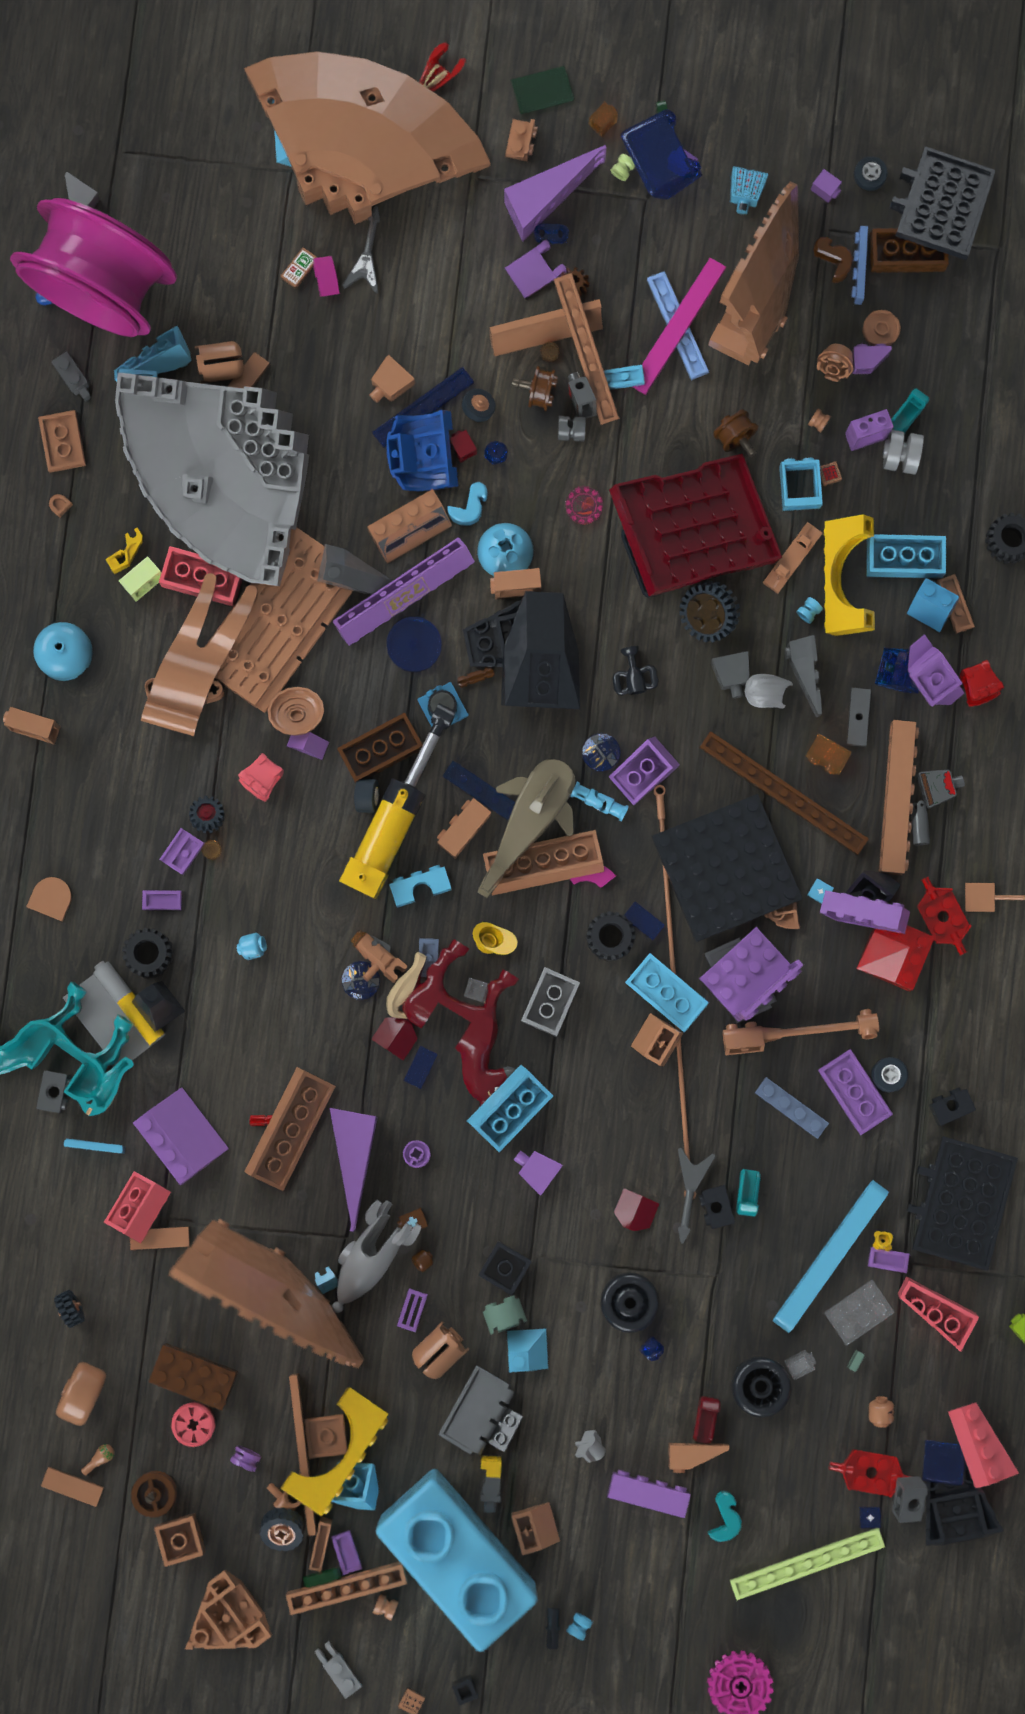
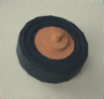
M472 389L467 392L462 400L463 412L473 421L484 422L490 419L495 412V400L485 390Z

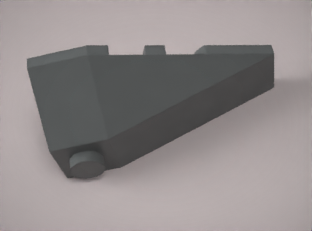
M325 544L317 582L372 595L393 581L347 550Z
M812 635L790 641L785 648L786 659H789L792 670L815 717H820L822 715L820 689L816 688L819 672L817 669H814V665H816L818 660L815 636Z

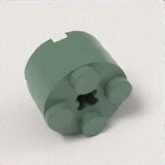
M510 1296L503 1299L504 1303L497 1305L494 1302L485 1306L483 1315L490 1335H493V1330L496 1329L499 1333L519 1325L520 1320H523V1323L527 1322L519 1298L515 1299V1296Z

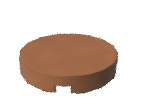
M877 310L866 318L862 331L864 338L869 344L873 346L876 344L890 346L895 343L900 334L901 327L897 317L892 315L893 313L886 310Z

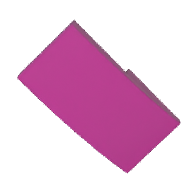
M332 256L313 258L320 296L340 294Z

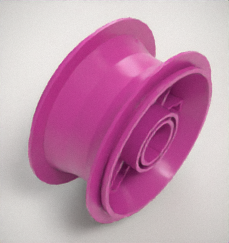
M62 198L39 201L37 210L48 223L47 233L39 248L32 254L26 252L12 253L10 260L16 268L17 275L30 288L56 306L94 326L127 337L149 334L151 327L140 314L141 303L148 289L155 283L164 285L174 284L177 279V274L167 256L133 229L89 206Z

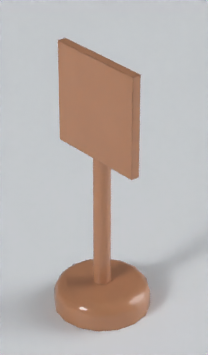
M965 883V912H995V900H1025V895H995V883Z

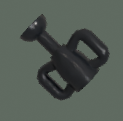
M639 646L621 649V653L628 657L629 669L628 671H618L613 675L612 680L616 694L621 696L625 694L636 695L647 692V689H655L659 683L655 666L637 667L635 655L639 651ZM647 671L650 672L651 684L645 682L643 674ZM620 676L626 677L627 687L623 690Z

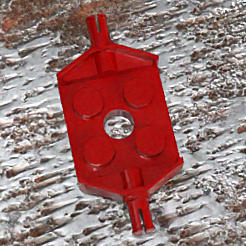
M929 876L922 879L921 881L926 888V893L918 903L917 908L931 935L935 937V943L952 944L953 946L955 945L959 955L966 953L967 951L962 943V939L971 928V924L969 925L952 892L953 889L933 887ZM944 911L947 913L948 919L946 922H941L938 919L939 912Z
M853 1449L841 1464L831 1461L829 1463V1470L842 1473L848 1490L892 1497L895 1493L897 1478L913 1477L902 1473L897 1457ZM869 1467H874L877 1471L873 1478L866 1476V1470Z

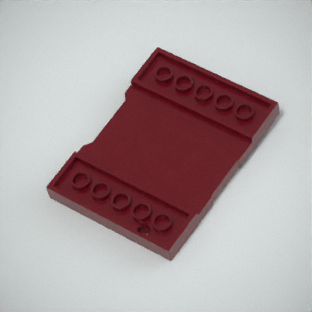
M743 453L705 462L696 470L663 478L658 475H651L618 483L609 489L649 596L679 589L683 586L720 575L732 574L743 570L747 571L773 564L782 558Z

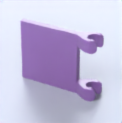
M544 240L536 248L505 267V270L525 299L554 281L553 279L561 277L562 272L567 273L566 267L563 264L551 271L541 256L542 253L550 250V243L547 240Z

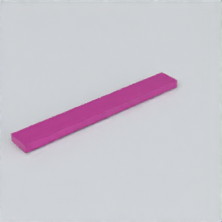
M709 258L643 362L645 385L632 386L634 389L644 395L647 394L725 272L726 267Z

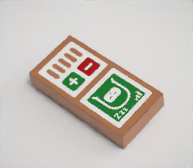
M303 247L283 272L281 279L297 289L313 268V258L318 257Z

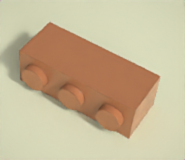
M474 798L471 801L467 800L461 808L463 810L459 816L455 815L449 822L451 826L448 830L443 829L437 837L439 839L437 844L455 859L492 815L491 811Z

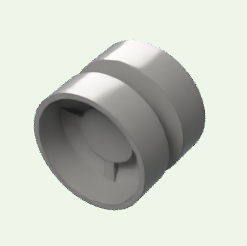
M891 430L883 449V469L896 471L901 461L902 472L915 475L920 463L924 436L910 433L907 442L904 443V432Z

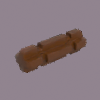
M486 667L484 670H477L467 674V676H460L457 678L460 687H465L469 683L474 684L485 680L486 677H493L494 671L492 667Z

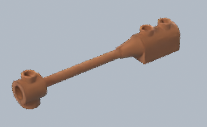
M870 1009L860 1011V1015L856 1016V1021L827 1025L781 1029L757 1026L756 1022L746 1023L745 1028H738L737 1024H729L726 1026V1030L722 1032L725 1056L763 1052L765 1043L788 1036L857 1029L858 1034H862L863 1039H873L878 1036L879 1022L876 1013L872 1014Z

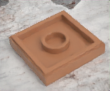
M344 1414L304 1419L309 1459L346 1454L348 1446Z

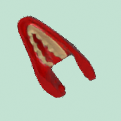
M446 42L441 43L433 50L419 81L420 84L432 92L455 77L467 61L465 58L460 59L452 72L442 67L439 59L448 50L449 44Z

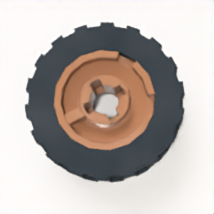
M273 1508V1510H269L263 1516L260 1528L261 1540L266 1546L277 1551L293 1550L300 1545V1542L302 1543L305 1522L298 1512L290 1508Z

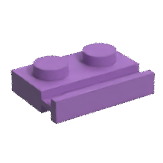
M180 828L159 860L184 875L205 843Z

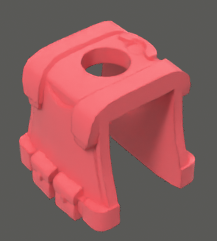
M262 753L249 767L238 774L239 782L257 799L266 802L272 789L283 776L284 770Z

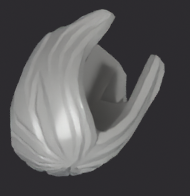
M756 674L746 681L745 697L754 707H776L783 709L785 708V705L782 703L784 691L788 686H793V684L789 680L775 675Z

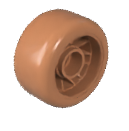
M78 1363L61 1393L62 1397L56 1408V1415L74 1425H84L102 1390L107 1376L106 1373L88 1363Z

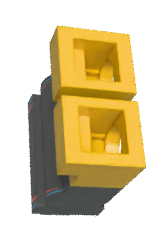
M482 1455L481 1469H486V1477L483 1480L480 1501L484 1502V1512L496 1513V1502H500L501 1456Z

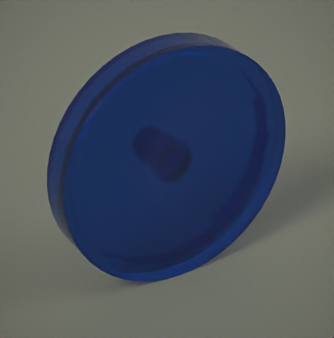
M408 617L398 621L391 628L387 637L388 655L392 662L404 671H424L438 660L441 653L442 642L439 631L430 621L421 617Z

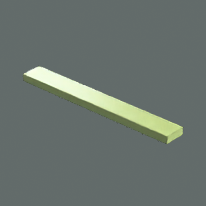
M876 1527L731 1579L730 1582L736 1600L882 1549L885 1547L879 1528Z

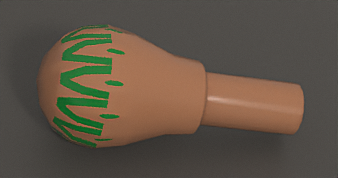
M108 1444L101 1445L92 1457V1460L81 1469V1472L86 1476L96 1466L99 1467L109 1462L114 1457V1449Z

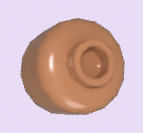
M878 1396L869 1403V1420L874 1423V1426L888 1427L894 1421V1404L887 1400V1397Z

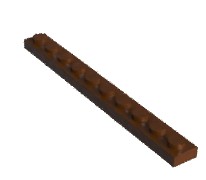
M710 731L700 745V749L854 854L858 855L869 840Z

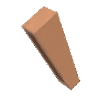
M320 1518L309 1570L318 1572L322 1570L333 1522L332 1519Z

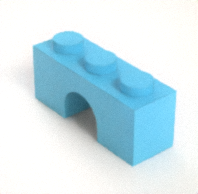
M440 865L430 867L429 871L422 873V871L414 872L407 879L403 877L393 879V883L389 884L397 908L415 902L413 891L420 884L428 885L432 890L433 896L452 890L445 867H440Z

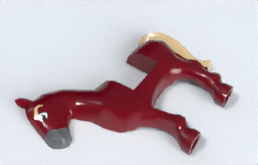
M453 939L448 948H443L440 951L437 961L427 968V980L424 983H420L427 956L420 952L415 954L412 967L397 980L390 990L386 1000V1007L391 1017L408 1019L419 1028L424 1026L438 1003L470 1021L454 1049L461 1054L462 1074L466 1088L473 1098L480 1102L481 1106L516 1070L510 1066L497 1070L489 1069V1060L499 1031L496 1019L498 998L507 987L516 985L519 978L502 969L499 978L489 983L486 1001L483 1006H475L449 995L443 984L446 969L455 959L465 956L470 950ZM401 1005H402V1010H403V1012H401V1011L399 1010V1007H400Z

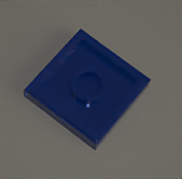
M925 1440L922 1481L963 1485L964 1455L960 1444Z

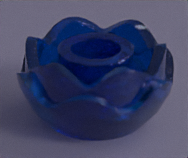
M493 441L486 446L484 455L491 464H499L507 459L508 449L504 443Z

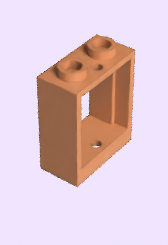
M540 569L494 572V578H490L491 594H495V599L523 597L525 591L541 592Z
M10 707L3 717L4 725L10 731L55 745L60 726L54 720Z

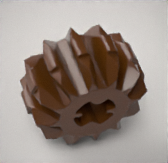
M576 266L574 271L567 268V273L562 272L561 276L569 273L573 274L579 296L582 298V293L587 294V288L590 287V282L587 281L589 276L584 275L583 269L578 272Z

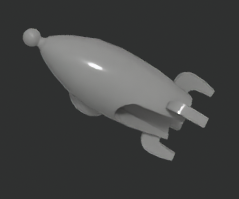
M376 1200L365 1214V1219L369 1226L357 1241L349 1243L339 1256L338 1262L342 1267L337 1286L338 1301L332 1304V1309L336 1313H340L343 1310V1304L352 1302L371 1290L389 1268L400 1245L409 1246L413 1244L419 1235L421 1225L416 1223L412 1229V1226L406 1223L402 1229L396 1228L379 1253L377 1252L375 1243L390 1218V1215L387 1213L392 1203L387 1200L382 1205L380 1201Z

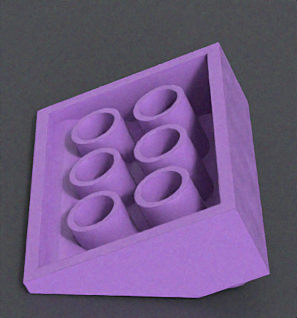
M182 1087L133 1122L180 1185L186 1183L229 1149Z

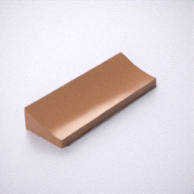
M600 299L583 303L591 332L603 329ZM563 309L490 327V341L494 356L572 337Z
M593 830L533 843L504 873L500 883L492 892V896L604 872L596 831ZM497 851L483 854L487 872L494 863Z
M297 1067L244 1172L284 1191L336 1086Z

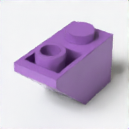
M858 344L854 346L852 350V374H871L889 356L892 346H886V344H876L875 346Z

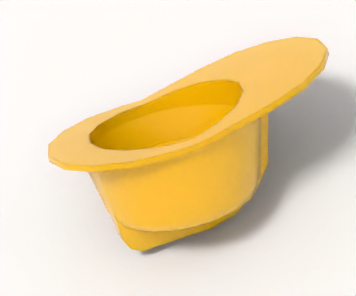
M481 922L473 929V939L478 949L483 953L506 955L512 953L517 948L516 936L506 929L488 922Z

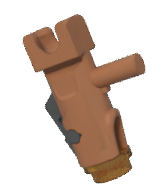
M361 930L351 939L350 942L353 943V947L361 953L364 959L372 962L370 969L362 976L367 982L379 969L392 983H395L398 978L394 973L395 969L403 973L407 970V965L390 953L389 944Z

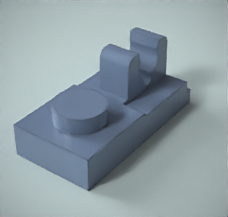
M419 939V952L427 956L421 977H427V968L438 959L439 939Z

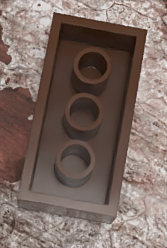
M898 228L872 229L869 236L870 273L945 272L949 264L948 254L896 237Z
M404 712L338 747L337 750L356 784L358 780L369 779L418 753L423 745Z
M165 1343L161 1348L149 1383L223 1410L238 1371Z

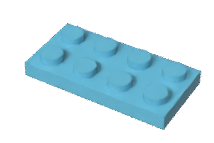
M651 953L648 954L625 982L683 1032H686L709 1004L706 999Z

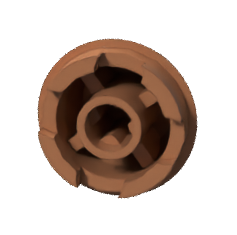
M831 344L817 358V370H821L828 380L839 382L841 378L846 377L847 379L853 372V354L844 345Z

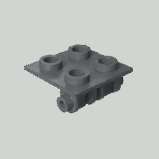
M506 1407L499 1422L492 1419L491 1422L497 1426L490 1439L485 1437L482 1439L505 1452L523 1416Z

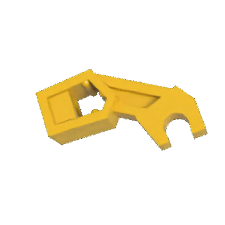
M138 527L134 529L136 537L131 538L128 533L125 534L127 543L125 550H119L106 558L114 574L130 567L140 545L143 544V536ZM124 555L126 561H124V563L119 564L117 559L123 557Z

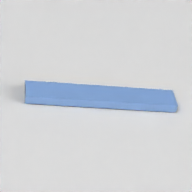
M663 271L647 278V281L666 324H668L680 305L666 273ZM689 327L677 345V349L690 379L693 380L708 374L709 370Z

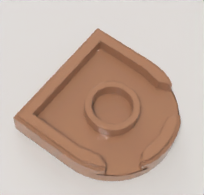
M45 878L35 886L27 908L63 922L72 900L70 888L59 878Z

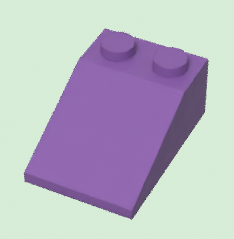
M656 737L647 739L626 759L609 778L627 799L635 805L666 779L680 764Z

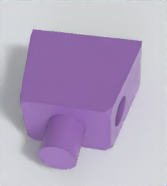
M520 1150L514 1161L523 1166L519 1174L539 1195L543 1194L563 1166L536 1151L529 1157Z

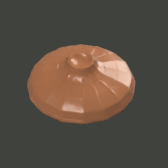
M293 687L277 693L270 701L267 711L269 721L275 729L283 734L297 736L315 729L322 720L324 707L322 700L315 692L307 688Z

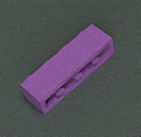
M618 1470V1473L613 1472L607 1494L608 1498L685 1518L691 1495L687 1492V1488L678 1485L675 1488L668 1487V1483L656 1480V1483L648 1481V1477L637 1475V1478L631 1477L629 1472Z

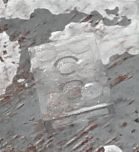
M872 1279L824 1312L846 1346L895 1313Z

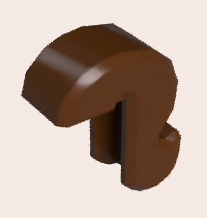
M821 237L814 245V255L838 265L832 282H841L847 277L852 267L853 257L851 251L845 246H831V238Z

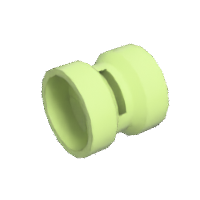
M621 154L618 158V163L612 167L611 172L618 179L626 181L629 177V172L635 168L636 162L631 157Z

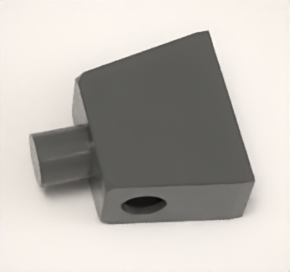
M748 651L712 658L711 665L721 689H731L733 699L743 697L742 686H745L746 681L749 679Z

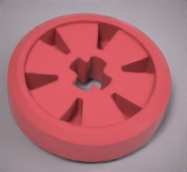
M190 1402L181 1406L175 1412L171 1423L175 1438L181 1444L189 1447H197L206 1443L212 1437L216 1425L212 1411L206 1405L198 1402ZM191 1419L199 1423L196 1426V1430L188 1426L191 1423Z

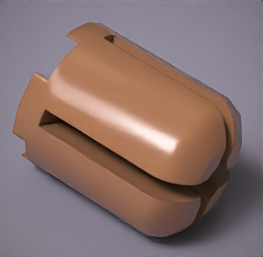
M229 341L195 346V349H199L200 354L196 355L199 375L203 374L204 381H200L201 384L237 379L242 376L244 372L243 360L204 365V363L241 358V348L236 342Z
M441 1322L412 1352L414 1363L419 1369L445 1343L448 1344L422 1372L432 1379H438L443 1376L469 1351V1348L465 1350L461 1344L462 1337L452 1327L447 1329L443 1326L444 1322Z

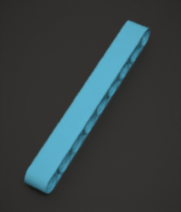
M874 1180L868 1184L774 1317L773 1322L786 1332H791L889 1193L888 1190Z

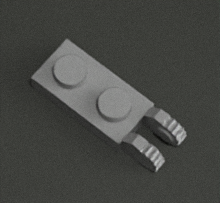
M328 1641L325 1645L333 1656L331 1659L327 1660L320 1649H317L315 1653L346 1699L360 1689L362 1684L342 1655Z

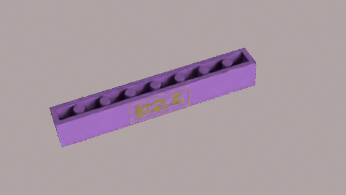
M458 537L332 622L345 642L351 645L367 633L375 630L382 623L389 621L391 617L405 610L415 601L420 600L430 591L435 590L445 581L452 579L454 575L468 568L475 561L467 546Z

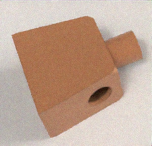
M388 355L371 379L375 389L369 395L377 403L383 396L389 401H393L415 385V378Z

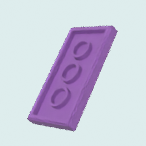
M851 1049L818 1069V1072L859 1135L864 1134L893 1115Z

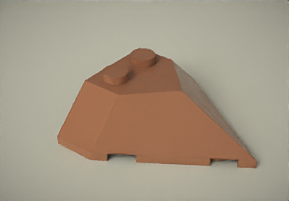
M224 1570L209 1581L185 1649L256 1648L272 1636L263 1610L243 1582L227 1570Z

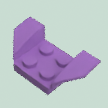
M925 634L910 646L909 676L930 706L951 705L964 694L960 687L962 685L961 680L944 655L932 646Z

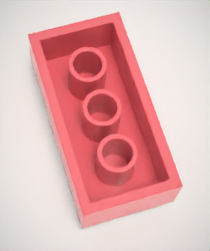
M169 546L159 583L163 588L197 597L205 575L213 573L216 576V584L212 601L234 607L243 579L205 562L197 553Z

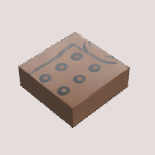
M407 1688L398 1707L410 1714H417L425 1697Z

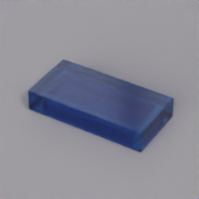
M634 902L624 914L632 922V925L651 940H654L665 926L637 902Z
M420 1046L403 1081L421 1089L438 1054Z

